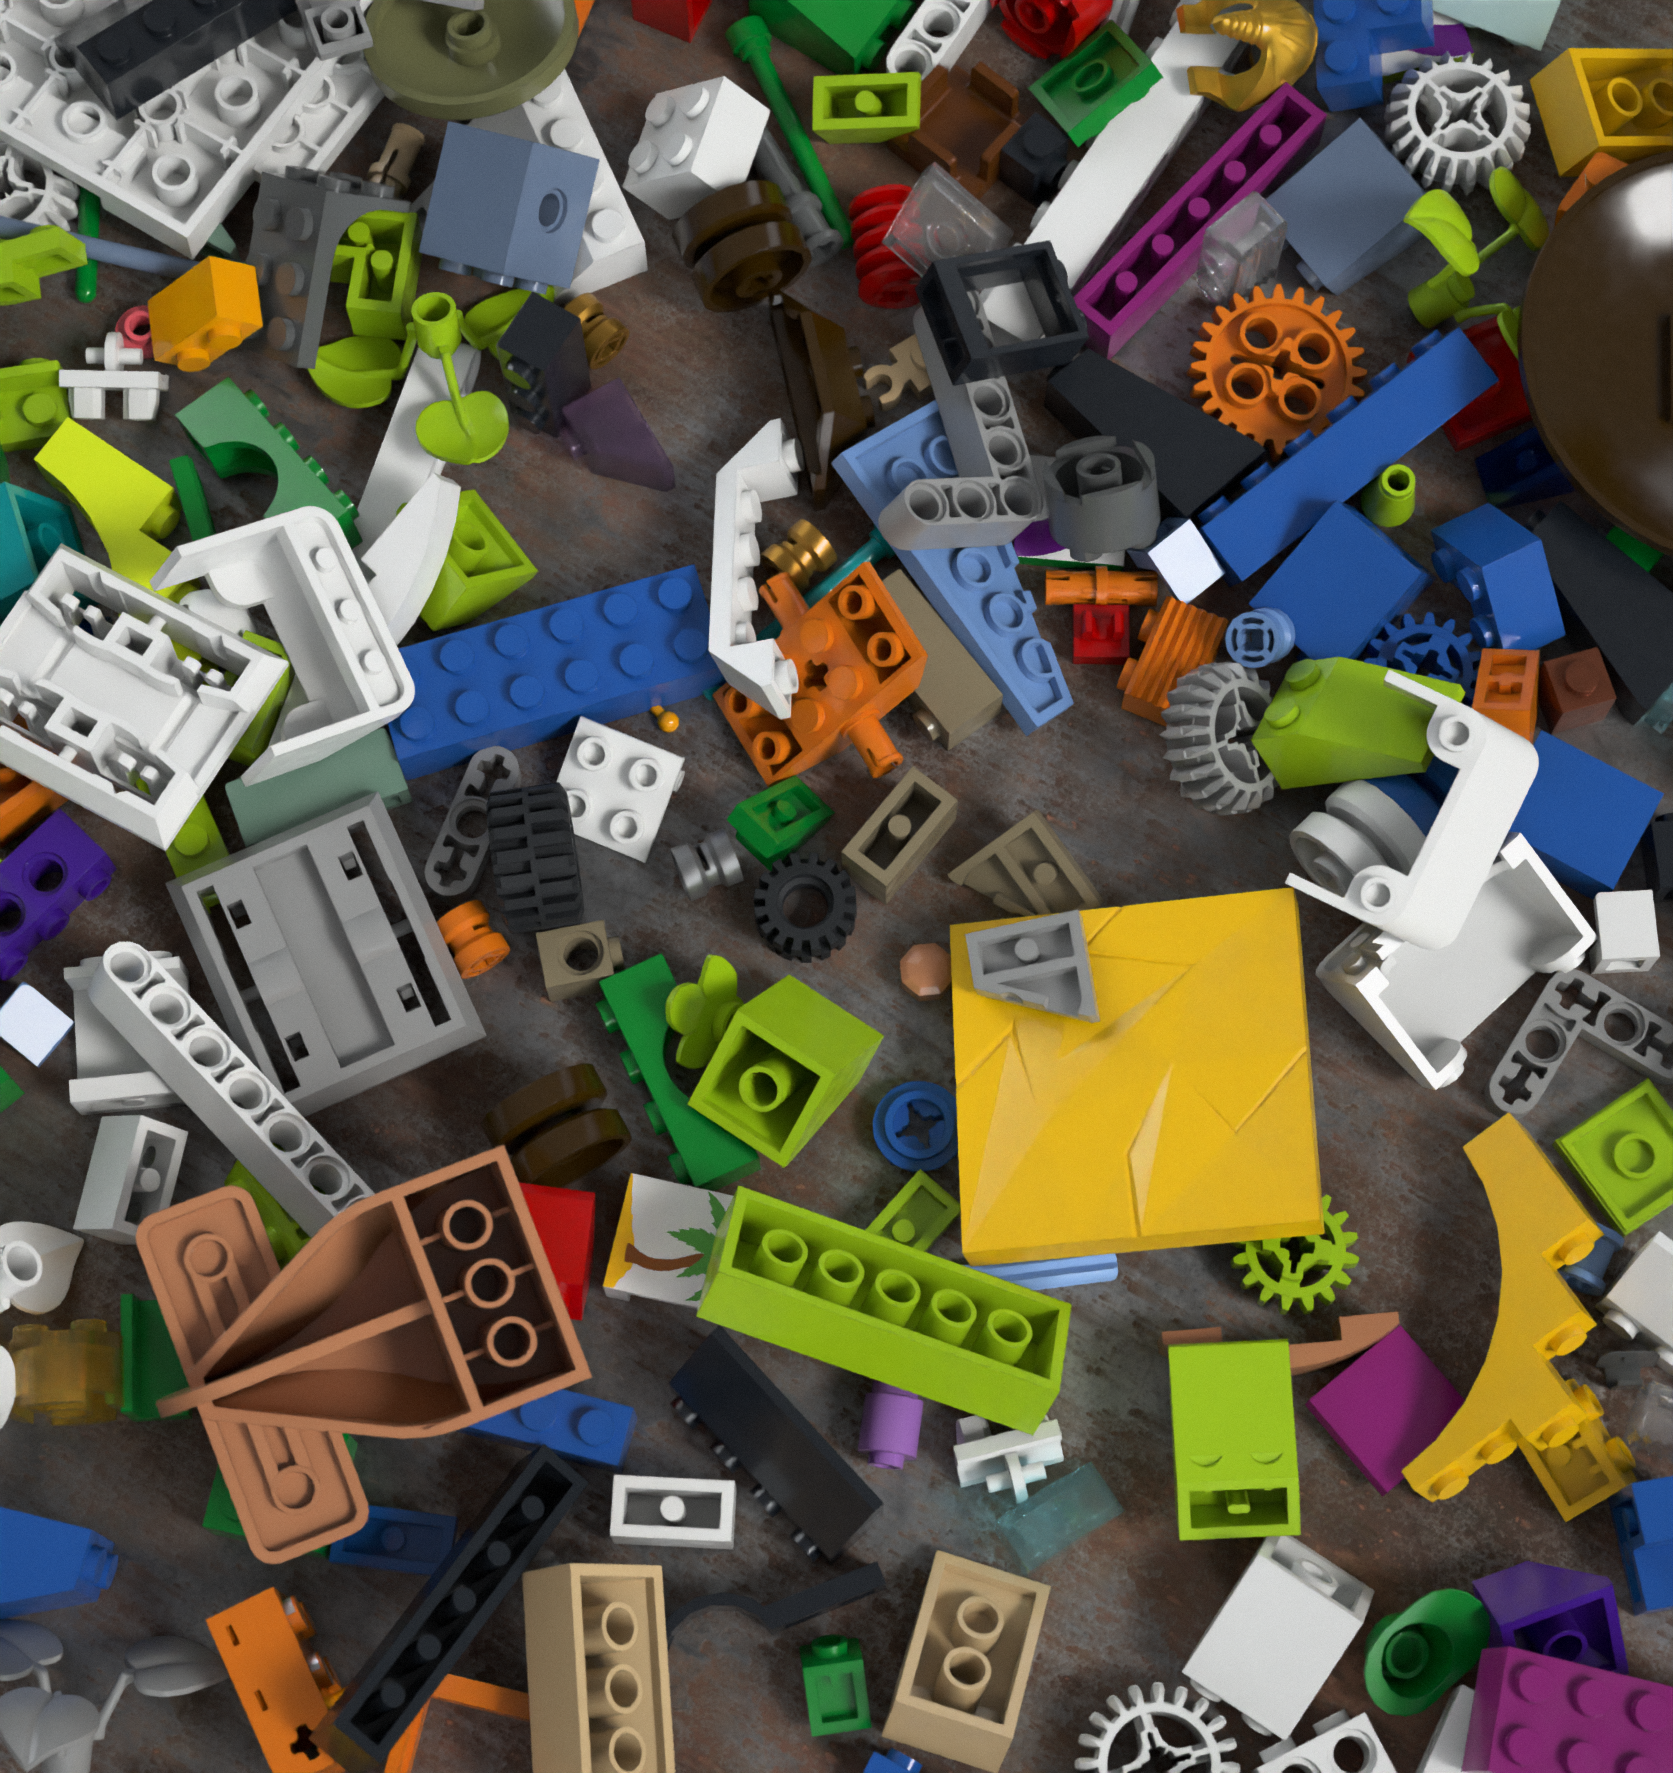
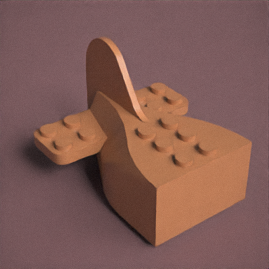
M504 1145L356 1202L322 1226L282 1270L279 1268L255 1201L250 1193L241 1187H221L155 1212L144 1218L137 1228L135 1236L137 1247L189 1387L156 1400L160 1417L164 1418L197 1406L250 1549L255 1557L264 1563H283L353 1535L362 1529L367 1522L369 1514L368 1502L342 1433L401 1439L442 1435L473 1425L592 1377Z

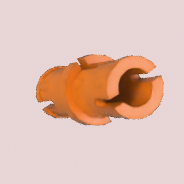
M1095 566V571L1046 569L1044 585L1045 605L1100 604L1156 607L1158 574L1156 571H1108L1107 566Z

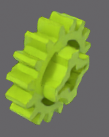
M1326 1194L1322 1197L1324 1231L1330 1241L1321 1239L1319 1235L1298 1236L1296 1240L1299 1241V1250L1304 1252L1292 1272H1290L1292 1261L1289 1260V1250L1284 1248L1292 1237L1230 1243L1236 1248L1243 1249V1253L1232 1258L1230 1262L1231 1268H1246L1248 1272L1239 1286L1242 1290H1246L1256 1285L1261 1290L1257 1300V1304L1261 1307L1273 1297L1279 1300V1314L1286 1315L1292 1302H1298L1303 1314L1307 1315L1313 1310L1315 1297L1327 1307L1333 1303L1335 1295L1330 1287L1331 1285L1345 1290L1350 1284L1351 1279L1342 1271V1268H1355L1358 1264L1359 1257L1353 1253L1346 1252V1248L1355 1244L1358 1240V1235L1356 1232H1342L1341 1226L1349 1215L1346 1211H1342L1332 1216L1327 1211L1332 1198ZM1258 1260L1268 1262L1277 1275L1276 1281L1264 1272ZM1323 1269L1329 1270L1315 1284L1300 1287L1303 1276L1309 1271L1322 1272Z

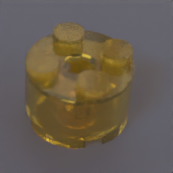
M100 1319L74 1320L71 1322V1330L49 1331L48 1326L41 1324L15 1326L13 1328V1340L9 1342V1354L15 1367L16 1395L8 1417L18 1422L34 1424V1413L45 1414V1416L52 1418V1426L93 1425L117 1420V1411L121 1413L120 1408H125L124 1339L120 1335L121 1332L107 1331V1321Z

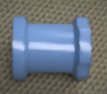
M1596 1222L1605 1235L1594 1242L1593 1250L1584 1259L1572 1265L1564 1264L1558 1269V1272L1570 1288L1585 1294L1600 1296L1606 1287L1602 1279L1614 1252L1622 1249L1625 1240L1616 1231Z

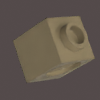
M604 920L536 933L546 990L550 1002L601 992L599 981L614 975V971L625 969L619 935L608 937ZM579 950H590L598 955L596 963L587 970L578 971L567 965L570 956Z

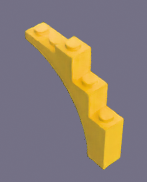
M1510 1112L1462 1147L1484 1184L1497 1224L1502 1264L1498 1319L1486 1361L1464 1404L1439 1437L1401 1471L1413 1490L1432 1503L1437 1499L1445 1500L1458 1494L1467 1486L1469 1482L1468 1476L1486 1463L1495 1464L1508 1457L1516 1449V1441L1521 1437L1540 1451L1547 1447L1555 1448L1569 1441L1578 1432V1424L1589 1417L1588 1413L1552 1365L1550 1359L1555 1355L1563 1356L1577 1349L1587 1337L1586 1332L1597 1325L1558 1272V1269L1564 1264L1572 1265L1584 1259L1593 1250L1594 1242L1605 1234L1527 1129Z

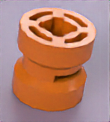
M472 900L461 904L436 922L447 947H450L454 954L453 961L462 979L473 978L490 970L510 952V947L502 934L493 932L489 926L490 914L481 900Z

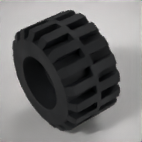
M560 782L490 792L486 804L490 851L501 916L509 932L517 934L579 925L584 914V901L567 792Z

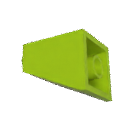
M789 974L736 1011L687 1105L785 1168L859 1083L884 1035Z

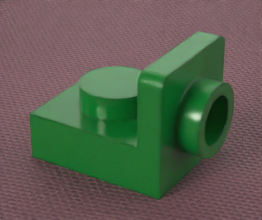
M829 1634L815 1638L811 1644L800 1646L799 1652L812 1737L872 1728L863 1658L858 1638L847 1639L840 1634Z

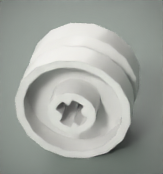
M1364 780L1344 782L1325 801L1327 814L1312 812L1289 835L1291 849L1315 884L1344 898L1353 878L1367 867L1375 865L1387 866L1408 876L1426 839L1412 818L1394 800L1376 786Z

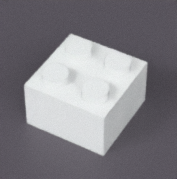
M725 76L657 93L647 107L645 113L646 123L638 144L629 156V170L622 187L668 220L682 217L688 209L705 197L728 186L746 182L771 110Z

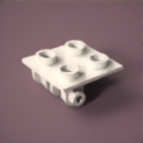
M580 716L556 781L560 782L567 792L574 834L646 863L672 792H677L682 784L685 771H682L681 768L685 758Z

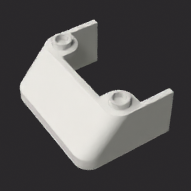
M306 506L177 546L149 581L153 590L158 591L205 576L214 596L227 607L247 609L263 603L308 698L309 703L294 708L284 718L280 729L282 742L269 746L241 776L245 787L330 756L399 717L411 705L414 699V682L338 521L325 509L316 506Z
M1388 670L1384 678L1385 687L1435 710L1427 728L1429 748L1437 758L1460 769L1408 876L1387 866L1375 865L1367 867L1353 878L1344 898L1292 873H1289L1285 883L1417 947L1426 950H1438L1448 946L1457 937L1537 774L1539 759L1536 749L1526 738L1460 702L1394 671Z

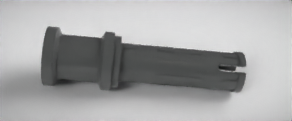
M765 125L752 166L761 180H768L779 185L793 216L791 224L799 227L810 250L812 261L809 267L818 266L830 260L841 250L844 239L837 230L830 228L821 213L822 202L819 197L812 192L804 190Z

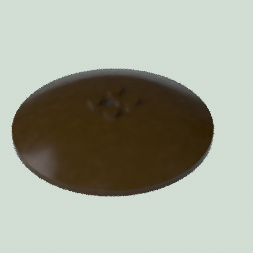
M1668 151L1631 163L1607 176L1585 192L1566 211L1546 238L1533 262L1526 281L1519 310L1517 348L1524 396L1533 423L1547 451L1562 474L1592 507L1615 526L1647 546L1673 557V151Z

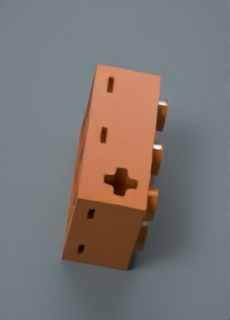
M271 1587L206 1619V1623L272 1773L347 1772L319 1747L320 1755L316 1759L310 1760L307 1756L306 1751L314 1746V1743L309 1739L310 1735L336 1701L333 1693L341 1690L342 1687L327 1656L322 1657L319 1651L314 1652L308 1638L316 1635L317 1631L303 1601L298 1603L294 1595L288 1597L276 1588Z

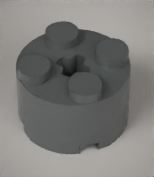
M1103 435L1082 438L1060 447L1055 451L1056 461L1050 466L1046 461L1042 467L1049 532L1059 545L1070 550V556L1074 560L1081 562L1094 561L1100 558L1103 553H1112L1128 548L1141 549L1155 543L1157 539L1156 530L1160 523L1155 459L1152 451L1143 443L1132 440L1133 448L1117 445L1116 436Z

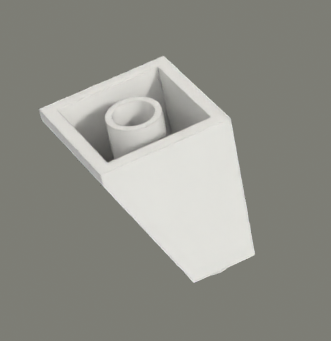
M1292 1536L1265 1537L1193 1650L1182 1673L1191 1678L1190 1683L1193 1688L1204 1697L1215 1702H1220L1223 1699L1241 1711L1242 1719L1255 1731L1265 1736H1272L1274 1733L1286 1741L1362 1626L1375 1591Z

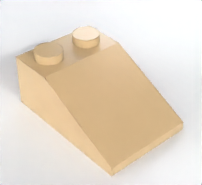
M937 1550L897 1678L881 1737L992 1773H998L1013 1740L1051 1586Z

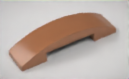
M1398 1312L1340 1316L1332 1325L1333 1341L1289 1345L1291 1376L1324 1370L1364 1353L1398 1326ZM1221 1327L1161 1332L1157 1341L1158 1353L1168 1358V1344L1223 1342Z

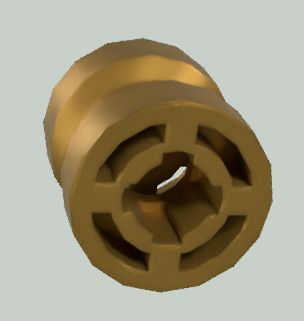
M587 292L579 295L564 308L581 319L587 362L590 369L596 370L608 364L626 344L629 337V329L618 319L608 318L603 313V304L591 293Z
M804 519L798 520L787 530V541H783L781 544H771L760 554V562L771 578L780 573H790L792 581L800 593L809 586V577L813 575V571H826L837 561V555L828 540L815 526Z

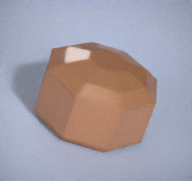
M936 943L913 945L900 960L901 988L918 1002L940 1000L952 986L951 955Z

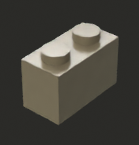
M912 766L842 850L841 871L845 869L852 880L886 905L956 821L958 800Z

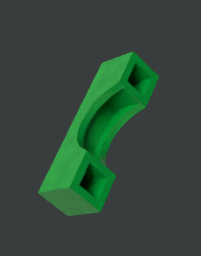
M227 377L175 414L192 447L220 479L235 474L253 472L266 474L278 480L276 495L270 507L263 515L264 519L298 508L316 506L325 509L336 518L351 550L363 542L353 522L360 514L352 501L341 489L332 493L326 487L329 479L320 465L311 455L303 460L296 453L300 449L292 434L281 422L274 426L268 422L266 418L270 416L269 411L252 389L243 393Z
M658 954L599 981L603 1000L596 1002L595 1006L608 1034L619 1030L627 1047L626 1051L619 1053V1057L632 1085L643 1081L651 1098L650 1102L643 1104V1108L656 1136L667 1132L675 1149V1153L668 1155L667 1159L678 1184H691L692 1187L716 1191L761 1170L760 1159L756 1149L687 1105L690 1098L675 1086L665 1067L666 1053L676 1031L671 1028L666 1020L665 1004L667 997L677 984L663 954Z

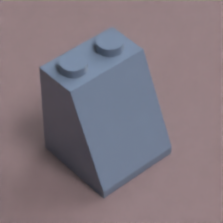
M1361 118L1355 121L1259 205L1270 219L1263 225L1267 233L1282 250L1292 245L1303 259L1296 265L1303 277L1316 291L1324 285L1336 296L1425 237L1419 230L1403 222V219L1413 203L1426 192L1413 176L1407 172L1403 164L1395 158L1382 139Z

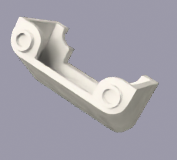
M1508 831L1457 937L1448 946L1438 950L1422 949L1378 927L1363 922L1324 958L1317 967L1315 975L1326 990L1422 1087L1437 1090L1451 1084L1463 1073V1063L1467 1057V1051L1460 1043L1535 972L1552 973L1556 971L1558 973L1562 971L1567 973L1576 968L1585 958L1586 954L1584 951L1598 939V936L1521 833Z

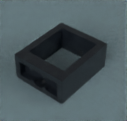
M1050 240L935 260L915 287L916 294L953 386L1069 364L1089 338L1085 315L1081 309L1077 308L1068 286L1066 268L1058 260ZM1024 282L1046 338L988 348L967 292Z

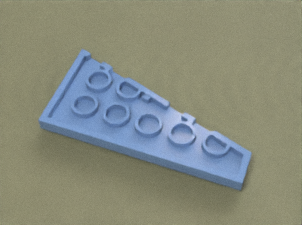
M936 400L845 450L831 463L878 530V519L881 511L912 481L919 479L959 478ZM1012 542L1002 546L908 551L897 549L890 545L951 632L1003 694V705L1026 737L1074 704L1050 642L1041 639L1032 613L1037 610L1031 591H1023L1014 567L1019 564V560Z

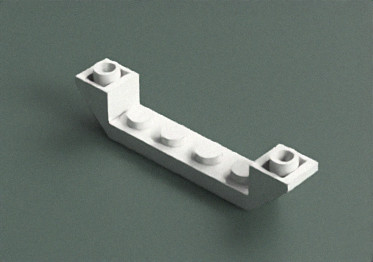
M781 418L770 420L716 474L708 651L729 685L777 718L785 719L791 718L792 694L797 693L799 688L795 664L792 659L785 660L774 638L757 641L751 624L752 611L757 610L759 606L758 592L753 580V568L760 564V550L755 537V523L761 522L762 519L760 502L797 495L798 472L803 471L805 468L801 443L798 438L791 439Z

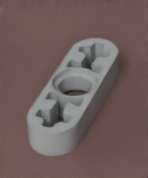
M493 746L482 749L472 757L425 865L427 884L432 894L442 902L453 904L468 899L475 892L491 855L488 829L482 836L477 838H467L461 835L457 829L460 818L467 812L479 811L486 815L487 800L482 797L487 787V780L482 770L484 768L493 770L497 763H502L505 775L508 776L507 780L497 779L490 792L519 788L521 785L522 777L518 761L514 754L504 747ZM475 792L478 796H470V794ZM453 842L458 848L466 851L460 861V870L465 879L463 882L454 880L450 887H444L443 879L438 872L440 869L450 870L453 867L457 853L454 847H448L449 843ZM467 852L477 853L476 857H472Z

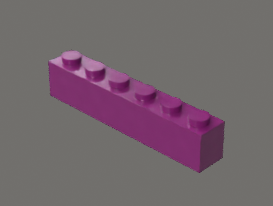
M1285 82L1073 297L1077 308L1082 310L1087 321L1089 338L1084 345L1110 360L1258 209L1259 205L1320 145L1327 114Z

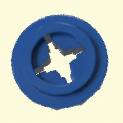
M912 1081L893 1088L882 1098L874 1114L873 1134L876 1147L890 1165L900 1167L915 1174L920 1169L923 1172L937 1171L952 1158L956 1157L958 1153L956 1098L950 1092L931 1082ZM912 1106L914 1113L918 1114L922 1121L942 1119L928 1130L929 1148L925 1149L923 1142L920 1143L915 1135L896 1137L909 1127L910 1111L908 1107Z

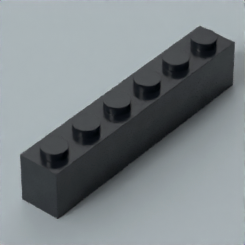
M545 1444L518 1461L325 1715L309 1739L349 1773H366L380 1765L589 1482Z

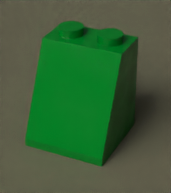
M748 0L749 16L759 15L763 17L772 36L838 75L863 74L866 69L873 71L879 65L887 49L886 41L895 29L903 31L915 13L916 3L913 0Z

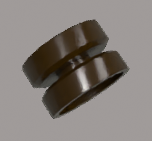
M757 180L728 186L705 197L692 206L676 223L672 237L686 267L693 270L691 278L706 309L720 313L736 312L754 307L768 300V291L777 289L782 292L794 285L808 270L812 261L810 250L799 227L791 224L793 216L779 185L768 180Z
M587 1063L565 1067L522 1087L496 1105L480 1123L493 1149L504 1145L507 1154L513 1155L510 1162L518 1182L565 1188L592 1174L613 1160L632 1141L631 1133L617 1109L600 1108L608 1095L607 1090L593 1064Z

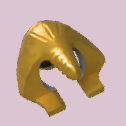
M1202 0L1195 5H1181L1176 9L1180 33L1216 34L1218 32L1223 36L1227 35L1229 38L1234 37L1237 41L1241 39L1242 42H1249L1251 44L1249 59L1252 68L1249 71L1235 75L1221 67L1190 66L1187 69L1191 95L1205 96L1230 110L1242 112L1266 102L1285 82L1291 86L1294 85L1306 73L1313 61L1318 44V27L1313 16L1295 0Z

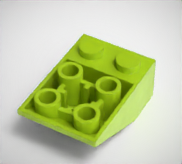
M1288 1339L1168 1344L1175 1513L1179 1540L1301 1535L1299 1476Z

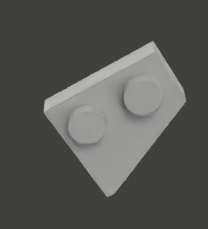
M1078 909L965 934L973 986L978 995L1090 1023L1100 1021L1084 923Z

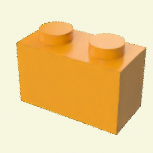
M210 255L147 301L154 361L177 365L182 371L195 372L208 368L215 359L228 350L239 346L245 338L263 327L255 266Z

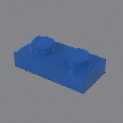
M368 1505L369 1514L367 1522L362 1529L353 1535L331 1544L329 1562L338 1565L431 1577L455 1545L459 1519L456 1516Z

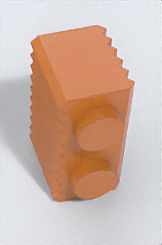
M1166 596L1160 612L1149 609L1137 640L1146 643L1139 661L1128 657L1116 688L1125 691L1121 709L1167 727V723L1161 716V712L1170 707L1167 693L1177 688V678L1186 676L1191 670L1198 669L1200 665L1214 663L1225 637L1229 621L1225 617H1218L1216 614L1208 613L1204 609H1197L1194 605H1187L1184 601L1176 600L1172 596Z

